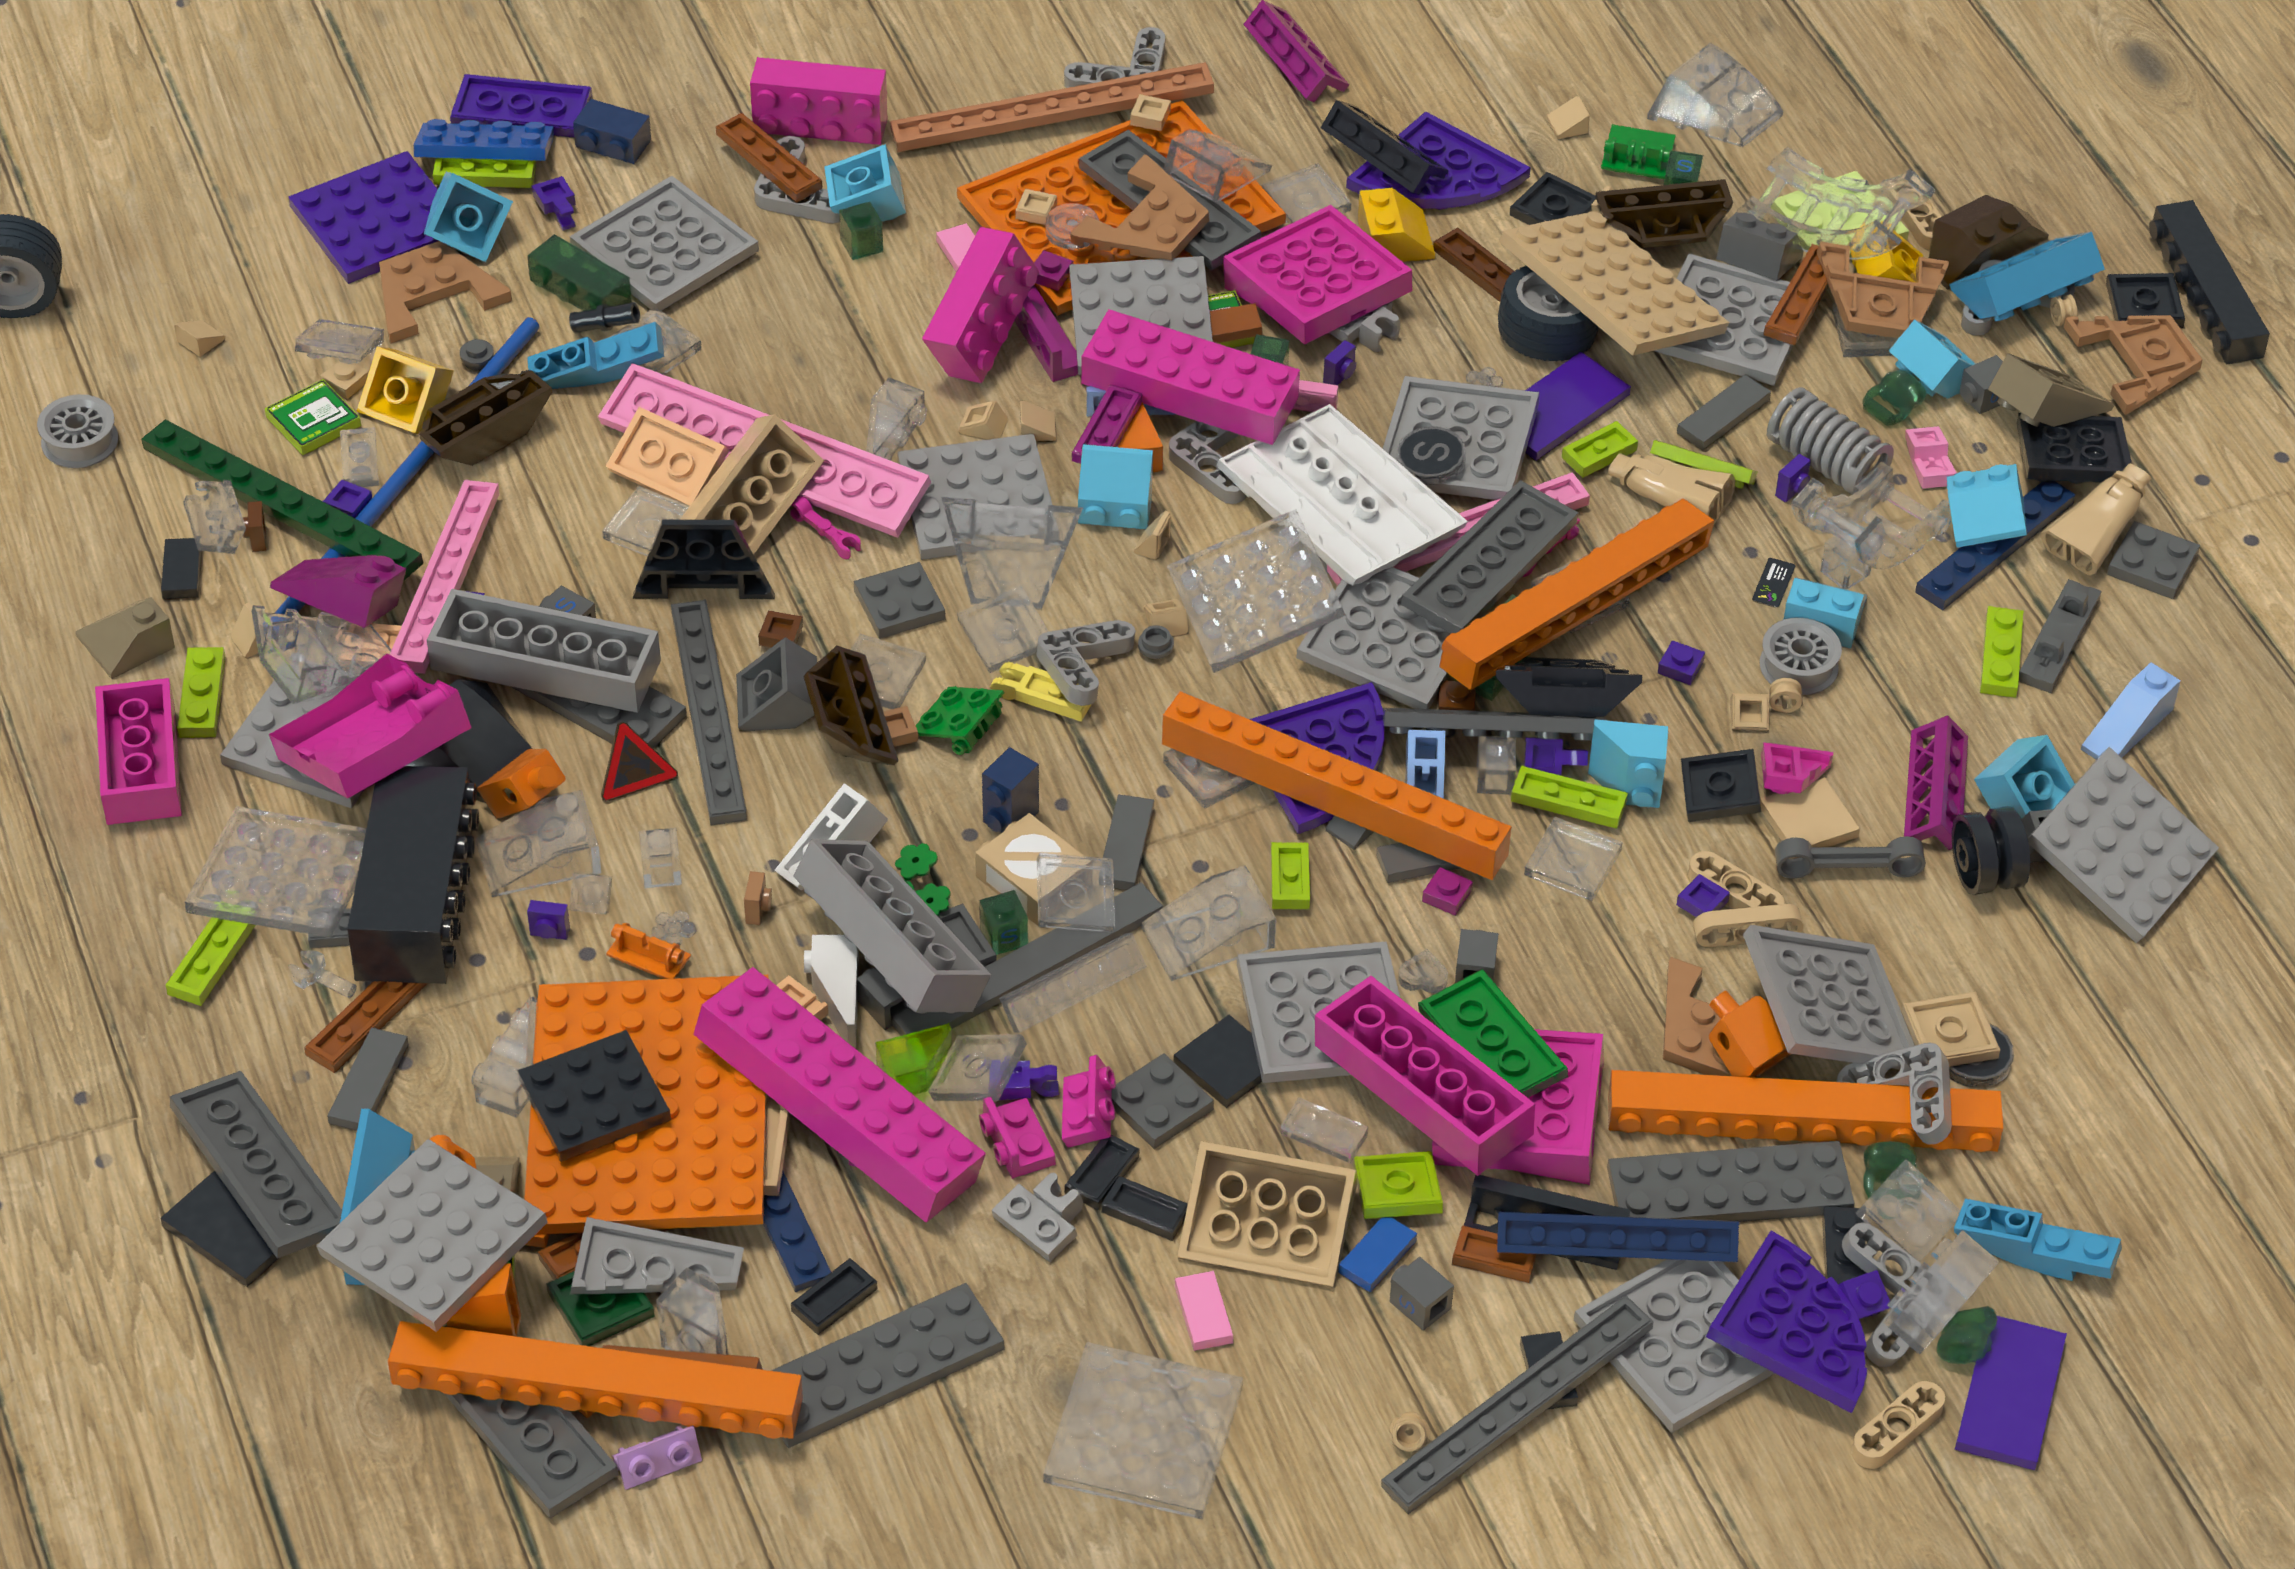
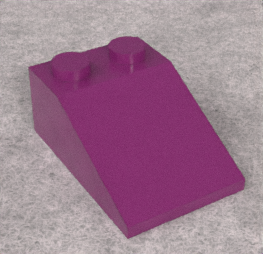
M376 555L310 559L302 561L271 581L270 588L366 628L398 605L406 568L395 564L389 557Z

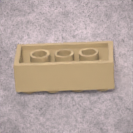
M775 414L757 418L680 519L735 520L754 554L824 460Z

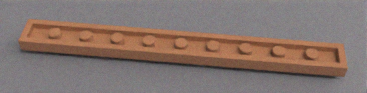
M1204 62L890 121V127L897 152L1132 109L1139 94L1170 101L1213 94L1214 82L1207 63Z

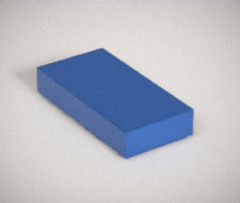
M1392 1217L1381 1218L1340 1262L1338 1273L1371 1293L1417 1242V1233Z

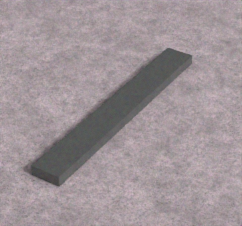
M706 600L671 604L672 619L710 825L746 821V807Z
M1141 882L985 966L991 977L973 1012H955L952 1014L946 1012H926L921 1014L908 1008L892 1017V1026L914 1050L1163 914V905Z
M1625 1295L1381 1479V1487L1407 1514L1411 1513L1653 1329V1320Z

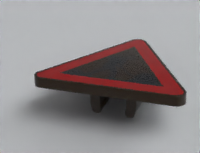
M621 721L617 724L601 791V798L603 800L610 801L675 779L678 776V771L627 723Z

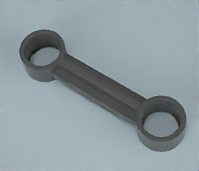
M1908 836L1892 840L1887 847L1812 848L1809 841L1796 837L1785 839L1775 847L1778 873L1783 877L1792 879L1804 877L1811 873L1814 868H1888L1890 873L1897 877H1912L1922 872L1926 866L1922 842L1917 838Z

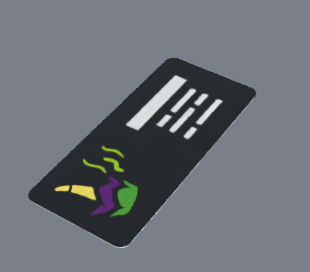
M1768 558L1752 600L1779 607L1795 569V564L1775 558Z

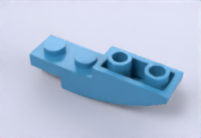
M656 322L597 342H593L587 336L527 357L528 370H532L552 389L590 386L623 378L632 363L642 365L664 357L662 329Z
M1966 1198L1954 1226L1955 1234L1996 1257L2045 1275L2073 1281L2076 1272L2111 1279L2122 1250L2120 1238L2043 1224L2042 1213Z

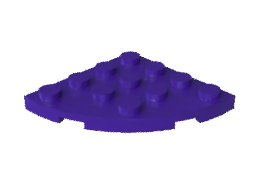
M1424 112L1398 135L1449 170L1444 179L1431 175L1420 195L1412 193L1366 161L1347 177L1346 188L1358 194L1361 190L1393 188L1420 208L1444 210L1480 203L1502 195L1530 177L1531 167L1438 117Z
M1372 682L1250 719L1377 771L1384 747L1383 708ZM1272 790L1297 834L1314 829L1332 820L1334 817L1330 813Z
M1771 1230L1710 1325L1706 1337L1852 1413L1863 1390L1867 1375L1864 1353L1867 1345L1856 1311L1837 1282L1832 1277L1826 1279L1820 1271L1810 1264L1811 1256Z

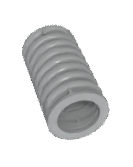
M1802 387L1792 390L1783 398L1773 412L1767 427V437L1770 441L1778 445L1780 444L1785 451L1791 452L1794 457L1799 453L1811 460L1810 466L1815 471L1833 480L1835 484L1843 486L1844 490L1857 498L1865 497L1877 487L1887 473L1894 456L1892 445L1881 443L1880 437L1870 435L1869 430L1859 427V424L1855 421H1849L1848 416L1839 414L1837 409L1829 407L1828 403L1819 400L1817 396ZM1790 405H1792V408H1791V409L1788 411V413L1786 414V416H1785V418H1784V420H1783V422H1782V425H1781V427H1780V430H1779L1780 421H1781V419H1782V416L1784 415V413H1785V411L1788 409V407H1789ZM1880 455L1879 460L1877 461L1876 465L1872 468V470L1866 476H1863V474L1873 464L1877 456Z

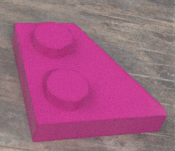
M1763 742L1761 762L1764 788L1779 794H1788L1790 792L1802 793L1831 767L1833 752Z

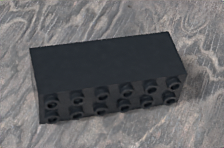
M404 766L375 783L347 928L355 981L446 984L449 968H455L456 946H453V941L460 940L461 919L458 918V913H464L466 905V894L462 888L463 885H469L470 863H467V859L473 858L475 852V838L471 835L472 831H478L479 810L473 809L472 806L476 803V784L470 783L467 767Z

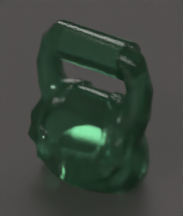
M1895 370L1888 372L1882 378L1881 383L1867 391L1862 404L1864 410L1885 425H1895L1904 421L1910 415L1913 408L1922 404L1927 394L1924 386L1913 375L1904 370ZM1880 396L1882 400L1887 401L1900 412L1896 415L1873 398Z
M1895 1141L1870 1144L1865 1149L1863 1156L1866 1168L1863 1176V1189L1869 1201L1875 1206H1911L1918 1200L1921 1191V1181L1916 1170L1917 1156L1914 1148L1907 1143ZM1875 1182L1881 1184L1883 1182H1899L1900 1184L1909 1182L1911 1190H1874L1873 1188Z
M1990 1306L1954 1312L1943 1325L1941 1336L1936 1345L1937 1355L1942 1360L1953 1364L1974 1363L1978 1359L1984 1358L1985 1354L1991 1350L1992 1340L1990 1334L1998 1322L1996 1311Z

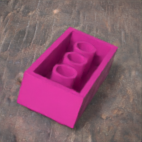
M757 57L750 81L752 121L764 132L774 135L875 145L882 144L888 120L886 70Z
M985 227L979 228L922 337L926 346L950 377L978 383L984 381L988 371L994 364V359L1000 347L1008 337L1009 330L1016 316L1021 312L1031 287L1036 283L1039 270L1014 233Z
M163 678L95 686L100 796L107 825L182 816L176 714L170 679Z

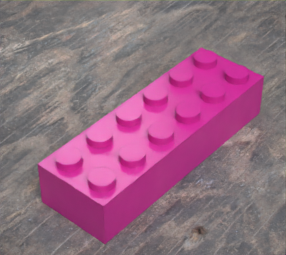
M1110 309L1106 312L1081 357V384L1107 391L1109 385L1142 393L1143 404L1273 445L1299 398V369Z
M1370 975L1315 1014V1046L1477 1176L1534 1135V1102Z

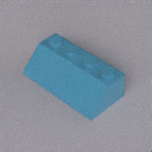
M2087 232L2053 239L1949 284L1951 291L1980 319L1994 317L1996 322L2013 316V309L2021 306V309L2025 310L2041 304L2040 297L2048 295V298H2053L2068 292L2066 286L2074 283L2075 287L2092 282L2094 281L2093 274L2105 270L2093 233Z
M361 1109L340 1223L415 1152L413 1135L370 1109ZM343 1271L347 1285H364Z

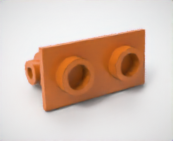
M626 922L622 925L618 923L614 925L611 937L615 938L616 941L606 953L611 958L662 979H675L691 957L690 953L680 949L679 944H670L656 937L646 936V933L630 927V924Z

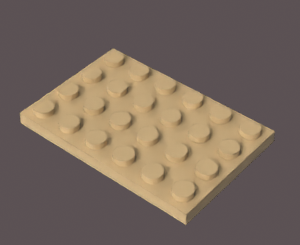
M1591 211L1502 232L1499 242L1633 356L1725 334L1730 323L1719 314L1715 307L1708 305L1698 297L1692 288L1685 286L1675 278L1669 269L1662 267L1651 258L1649 252L1633 243L1626 233L1616 230L1606 222L1607 218L1603 217L1599 212Z

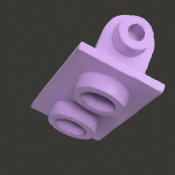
M693 1425L684 1429L681 1426H677L676 1430L655 1437L653 1441L642 1442L626 1449L621 1447L618 1449L617 1454L612 1455L613 1462L617 1465L618 1471L620 1470L625 1490L702 1461Z

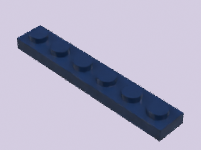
M2056 481L2041 482L2023 496L2027 535L1960 547L1917 582L1915 593L1943 611L2072 506L2076 494Z
M782 1170L779 1195H764L763 1226L794 1291L798 1292L814 1286L830 1274L831 1270Z
M1498 1212L1497 1252L1738 1262L1739 1221Z

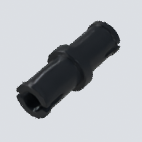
M636 302L610 307L608 304H601L596 309L571 312L569 316L570 327L574 333L600 329L603 332L610 331L614 326L636 324L640 321V311Z

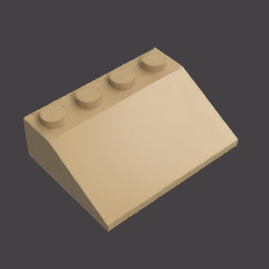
M1200 1141L1177 1258L1334 1288L1357 1187V1172L1349 1168Z

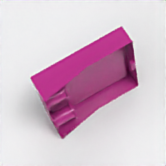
M1332 205L1324 207L1223 256L1225 289L1229 291L1235 290L1237 296L1251 304L1255 303L1258 308L1264 310L1303 344H1307L1412 291V269Z
M386 653L331 700L269 734V737L279 760L348 799L472 727L457 689L440 680H437L435 684L424 682L416 676L405 662Z
M1534 1029L1568 1068V1077L1528 1098L1535 1103L1534 1135L1488 1169L1513 1170L1590 1185L1596 1116L1604 1067L1603 1034ZM1435 1141L1432 1142L1434 1165L1466 1167Z

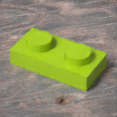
M1615 421L1563 447L1561 458L1584 478L1610 465L1619 453L1628 456L1637 451L1638 440L1618 421Z
M1271 842L1272 909H1310L1308 843Z

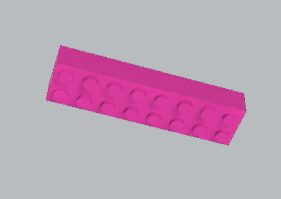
M754 967L750 968L702 1004L694 1036L924 1222L927 1223L976 1183L986 1155L982 1149Z

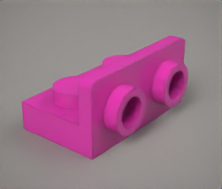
M1098 1055L1089 1056V1071L1066 1076L1063 1080L1062 1141L1068 1148L1111 1137V1120L1115 1118L1112 1089L1116 1087V1080L1111 1067H1106Z
M991 1096L983 1099V1114L979 1115L982 1132L985 1137L991 1136L994 1142L995 1158L1000 1166H1006L1012 1179L1056 1165V1155L1027 1098L999 1107L995 1106Z

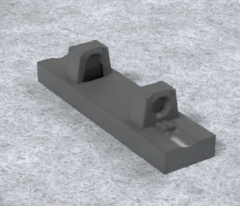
M2070 579L2067 580L2019 671L2018 682L2052 693L2100 601L2101 590L2084 586Z

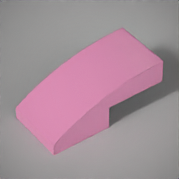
M1940 427L1906 429L1905 437L1910 458L1922 489L1947 486V477L1954 476L1957 473L1948 458V442Z

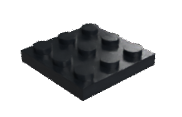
M2018 413L2017 429L2027 479L2038 482H2049L2051 480L2069 481L2075 484L2085 482L2102 483L2104 480L2113 477L2116 471H2123L2129 463L2132 464L2121 417L2091 416L2054 427L2040 422L2038 427L2022 420L2020 418L2021 413Z
M627 1030L517 1070L519 1081L561 1162L671 1121L670 1109Z

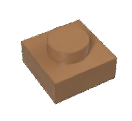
M907 706L883 711L894 747L918 741V731Z
M750 871L744 897L746 924L761 925L763 911H770L772 889L766 888L765 872Z

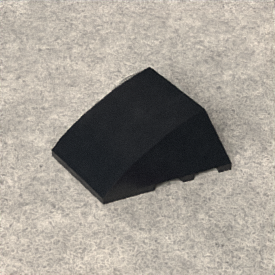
M662 519L633 592V599H668L669 588L739 589V599H775L772 587L735 520Z
M1525 657L1514 665H1507L1505 669L1496 670V678L1530 715L1605 717L1642 683L1643 675L1629 674V670L1615 669V665L1598 659Z
M457 679L449 686L458 690L472 728L406 766L467 767L470 783L476 784V800L486 803L477 787L526 750L533 748L487 683Z

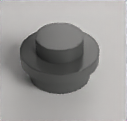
M474 339L466 342L460 348L461 361L468 369L474 371L482 370L494 356L493 346L485 340Z
M1154 625L1147 627L1140 635L1138 648L1144 656L1160 659L1168 656L1173 651L1174 639L1165 627Z

